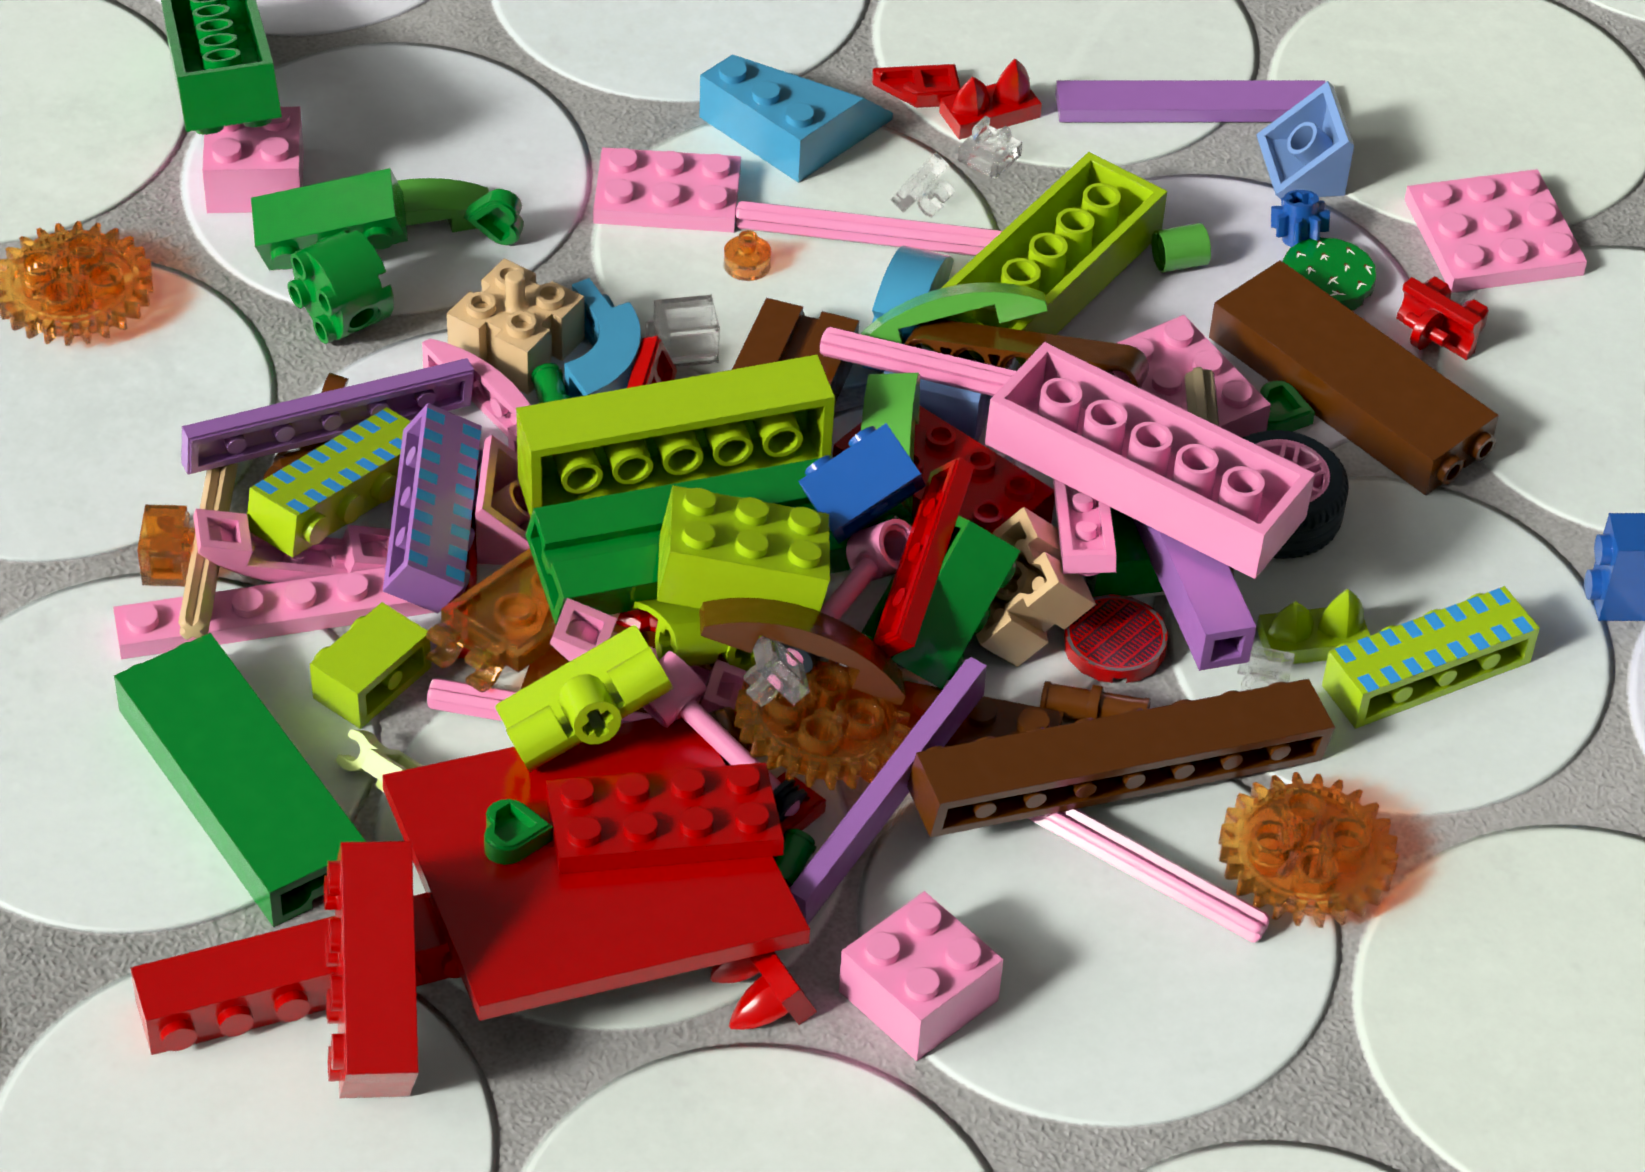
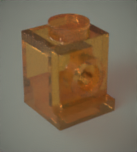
M145 504L137 549L142 585L185 587L195 536V527H189L190 514L187 511V506Z

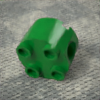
M346 229L291 254L290 259L294 280L287 284L289 295L297 308H306L313 320L315 333L322 343L328 344L334 340L342 339L391 316L394 309L392 287L390 284L382 288L379 275L386 273V269L373 245L361 232L357 230L350 232V229Z

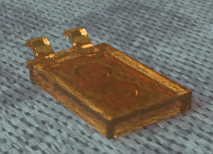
M530 548L441 609V623L434 625L426 633V639L438 645L427 654V659L442 669L449 667L456 661L463 647L471 650L465 657V663L475 668L476 671L466 677L465 682L481 693L488 691L496 683L504 667L508 666L519 673L554 648L550 641L556 625Z

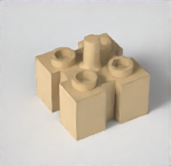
M504 258L481 280L482 292L473 293L469 291L447 312L448 344L468 351L486 361L507 377L521 392L529 395L535 389L534 383L531 380L533 370L539 365L551 363L552 356L563 361L585 339L584 296L553 281L538 285L536 284V273Z
M1025 507L1021 508L993 532L995 536L1021 551L1015 560L1016 570L1012 579L1005 587L999 588L989 606L990 616L987 623L979 633L975 634L980 646L1017 667L1049 642L1047 630L1056 624L1065 630L1096 605L1082 575L1063 574L1058 528Z

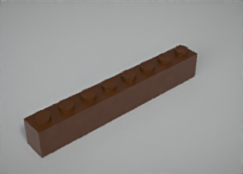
M1309 679L1288 683L1279 681L1266 687L1240 692L1231 690L1219 696L1197 700L1183 699L1171 705L1144 710L1136 708L1123 714L1097 719L1083 718L1075 723L1049 728L1035 727L1026 732L1001 737L987 736L975 742L948 747L934 746L925 751L916 752L907 788L931 838L1322 761L1335 726Z

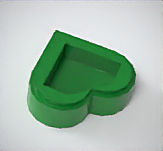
M495 189L470 204L464 215L467 221L489 239L501 245L515 244L519 240L524 227V221L519 215L522 209L521 200L516 194L505 189Z
M1271 381L1262 386L1260 394L1271 404L1266 431L1283 430L1293 432L1313 424L1315 411L1292 385L1284 381Z
M503 799L494 802L488 807L486 812V831L484 833V851L489 860L503 865L514 864L553 841V826L525 804L517 800Z

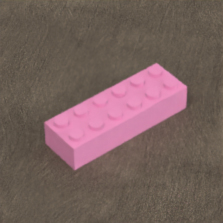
M1046 342L1034 352L990 399L985 438L986 445L1254 579L1258 577L1307 516L1315 473Z

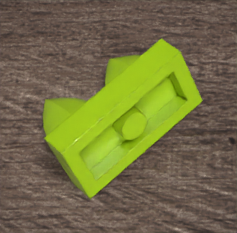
M1349 589L1339 594L1324 608L1307 609L1302 604L1294 601L1278 613L1259 614L1256 627L1269 667L1327 661L1329 651L1335 649L1338 645L1370 636L1364 620L1362 603L1357 595Z

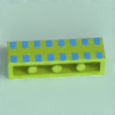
M386 407L250 487L247 511L250 532L293 558L309 547L319 544L324 538L345 525L355 522L361 515L379 504L389 501L396 491L403 430L411 421Z
M1505 586L1487 593H1477L1463 602L1444 609L1431 610L1417 619L1398 626L1390 625L1379 633L1354 642L1348 641L1338 645L1328 653L1322 687L1352 726L1357 729L1531 663L1540 628Z

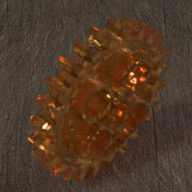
M76 221L73 229L67 231L61 223H56L55 233L51 234L38 228L36 229L37 239L32 240L24 236L19 237L21 249L7 247L5 249L7 259H0L1 319H10L13 331L25 327L26 338L28 339L37 336L40 332L43 333L45 344H50L56 336H63L65 346H70L74 336H81L86 344H91L92 334L97 332L108 339L110 338V327L115 326L126 330L128 329L126 317L132 319L141 318L140 307L150 305L149 293L154 292L151 261L146 259L145 248L143 246L135 247L134 237L132 236L120 239L118 228L103 234L101 223H96L89 231L83 230L81 221Z
M773 656L770 658L768 668L756 665L753 677L745 676L742 689H739L734 709L737 712L734 727L741 728L740 742L753 743L750 752L751 757L767 755L766 765L768 770L782 766L786 768L785 780L790 781L800 774L805 776L806 786L810 788L817 779H823L829 790L835 789L837 780H843L852 790L856 789L859 777L871 784L878 772L881 771L911 731V728L908 727L910 713L902 711L904 702L901 706L852 689L849 666H841L838 662L832 660L828 662H821L819 660L810 672L799 673L792 670V667Z
M1294 772L1291 784L1285 785L1277 775H1273L1269 790L1263 785L1254 782L1250 796L1239 793L1236 798L1235 808H1227L1218 844L1221 845L1219 862L1227 864L1224 875L1226 880H1238L1236 889L1238 896L1254 893L1253 906L1259 909L1266 904L1274 906L1272 919L1278 920L1287 911L1293 913L1295 926L1302 924L1305 915L1312 916L1318 928H1323L1326 915H1332L1339 924L1343 925L1346 923L1348 910L1362 918L1365 916L1367 904L1370 903L1378 906L1381 902L1383 891H1389L1391 888L1399 854L1395 853L1398 838L1395 835L1389 834L1390 818L1376 819L1379 809L1377 802L1362 806L1360 804L1362 790L1358 789L1349 795L1342 793L1343 780L1338 779L1329 788L1323 786L1321 774L1316 773L1312 783L1305 784L1300 774Z

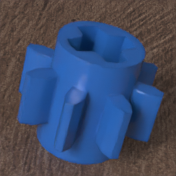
M1293 190L1281 198V206L1271 207V228H1275L1276 237H1282L1283 243L1290 247L1303 240L1313 239L1318 241L1320 240V232H1329L1330 210L1324 209L1325 201H1319V196L1316 193L1308 190Z

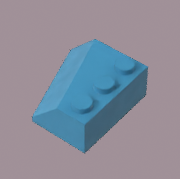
M733 54L700 75L699 117L798 183L893 120V112L863 97Z

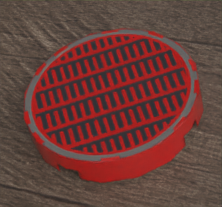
M1115 594L1093 597L1096 605L1065 629L1064 642L1068 660L1081 673L1098 681L1113 683V678H1127L1126 683L1140 681L1153 674L1165 658L1168 631L1163 618L1150 605L1133 597Z

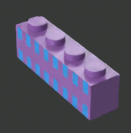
M427 403L403 430L383 592L438 614L453 598L462 596L470 579V570L466 568L467 553L471 548L475 535L474 529L470 526L472 511L477 504L478 488L475 487L476 472L481 465L483 449L479 448L482 426Z

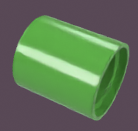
M1202 223L1155 230L1152 234L1151 247L1153 259L1161 273L1209 264L1211 244L1208 232Z

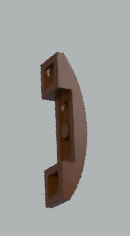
M727 598L703 602L699 610L700 634L705 638L752 653L759 636H763L849 666L852 689L901 706L906 698L902 671L892 658L867 636L832 616L801 605L762 598Z

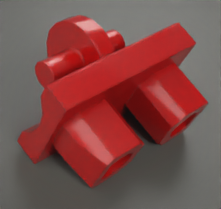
M1435 276L1424 283L1413 277L1403 284L1404 299L1397 312L1396 319L1413 329L1410 336L1411 345L1419 350H1423L1433 341L1461 358L1469 359L1475 353L1479 334L1486 325L1489 312L1488 307L1475 299L1465 302L1462 306L1450 299L1452 291L1449 285Z

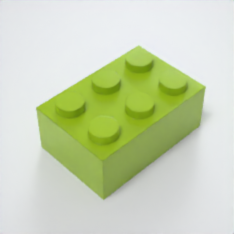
M672 486L659 539L657 601L700 609L703 602L727 598H762L793 603L821 612L830 582L829 514L816 512L806 507L794 508L767 503L752 497L740 498L712 493L702 488L690 489Z

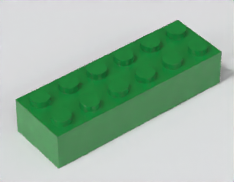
M161 0L167 40L186 132L196 131L198 134L208 135L222 131L224 126L243 123L246 127H261L271 123L272 119L282 118L274 64L256 0Z

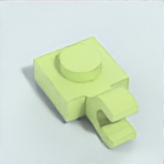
M350 730L348 736L357 741L360 746V754L357 759L351 755H338L336 758V762L344 770L366 771L378 780L375 785L381 791H383V774L423 766L399 750L388 749L378 741L373 733L365 730Z

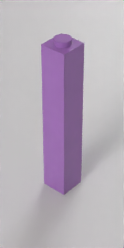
M1132 518L1199 671L1248 663L1256 632V624L1229 566Z

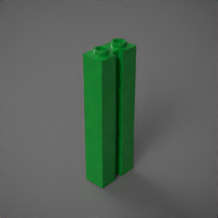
M820 458L533 508L525 535L555 625L558 623L567 598L608 615L639 610L638 608H633L635 601L657 599L659 539L673 485L690 489L702 488L712 493L740 498L752 497L767 503L794 508L806 507L816 511L798 481L806 476L805 470ZM829 530L830 574L848 571L850 566L846 556V546L849 538L838 544Z
M208 633L193 641L182 643L175 649L143 663L135 664L127 670L114 675L120 713L273 927L278 926L313 909L312 900L324 894V876L327 875L328 861H337L341 842L366 841L213 635Z

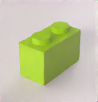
M381 602L366 616L357 618L349 630L331 646L322 648L315 655L310 663L313 699L359 729L363 728L432 667L430 632Z

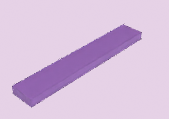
M1056 80L1055 95L1059 122H1273L1326 82L1325 80Z
M468 358L185 425L182 426L181 463L187 475L332 440L386 407L409 421L413 420L427 403L446 411L471 405L474 368Z
M972 657L969 660H965L789 888L807 924L811 922L908 795L907 784L916 752H922L934 746H945L983 697L987 665Z

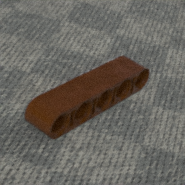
M944 319L917 324L904 344L923 349L920 343H924L938 353L1018 371L1022 364L1017 361L1016 357L1028 360L1046 342L1114 376L1113 371L1124 372L1131 380L1126 382L1140 389L1149 371L1148 360L1144 353L1130 345ZM967 350L978 352L984 360L973 358Z

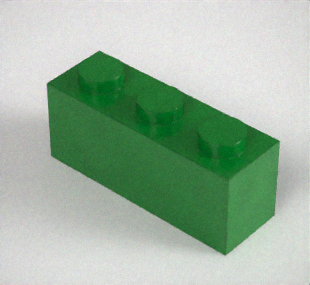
M391 168L251 198L255 248L269 271L274 269H292L290 256L295 251L346 229H350V232L354 230L361 232L375 250H383L393 244L408 241L404 195Z

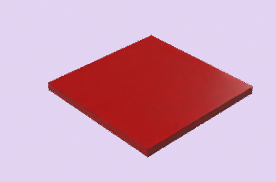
M653 717L623 723L616 735L610 740L601 744L582 742L532 772H529L515 747L382 775L383 791L404 841H412L413 863L479 1021L809 944L810 928L773 856L559 874L554 841L514 864H497L489 860L485 855L484 833L486 831V812L488 807L494 802L503 799L517 800L550 824L546 801V780L726 766L721 755L682 717L675 720L668 728L662 726Z

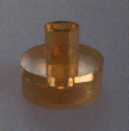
M742 231L739 236L730 239L724 247V269L731 277L738 280L754 281L761 279L768 274L771 268V247L767 241L758 237L754 231Z

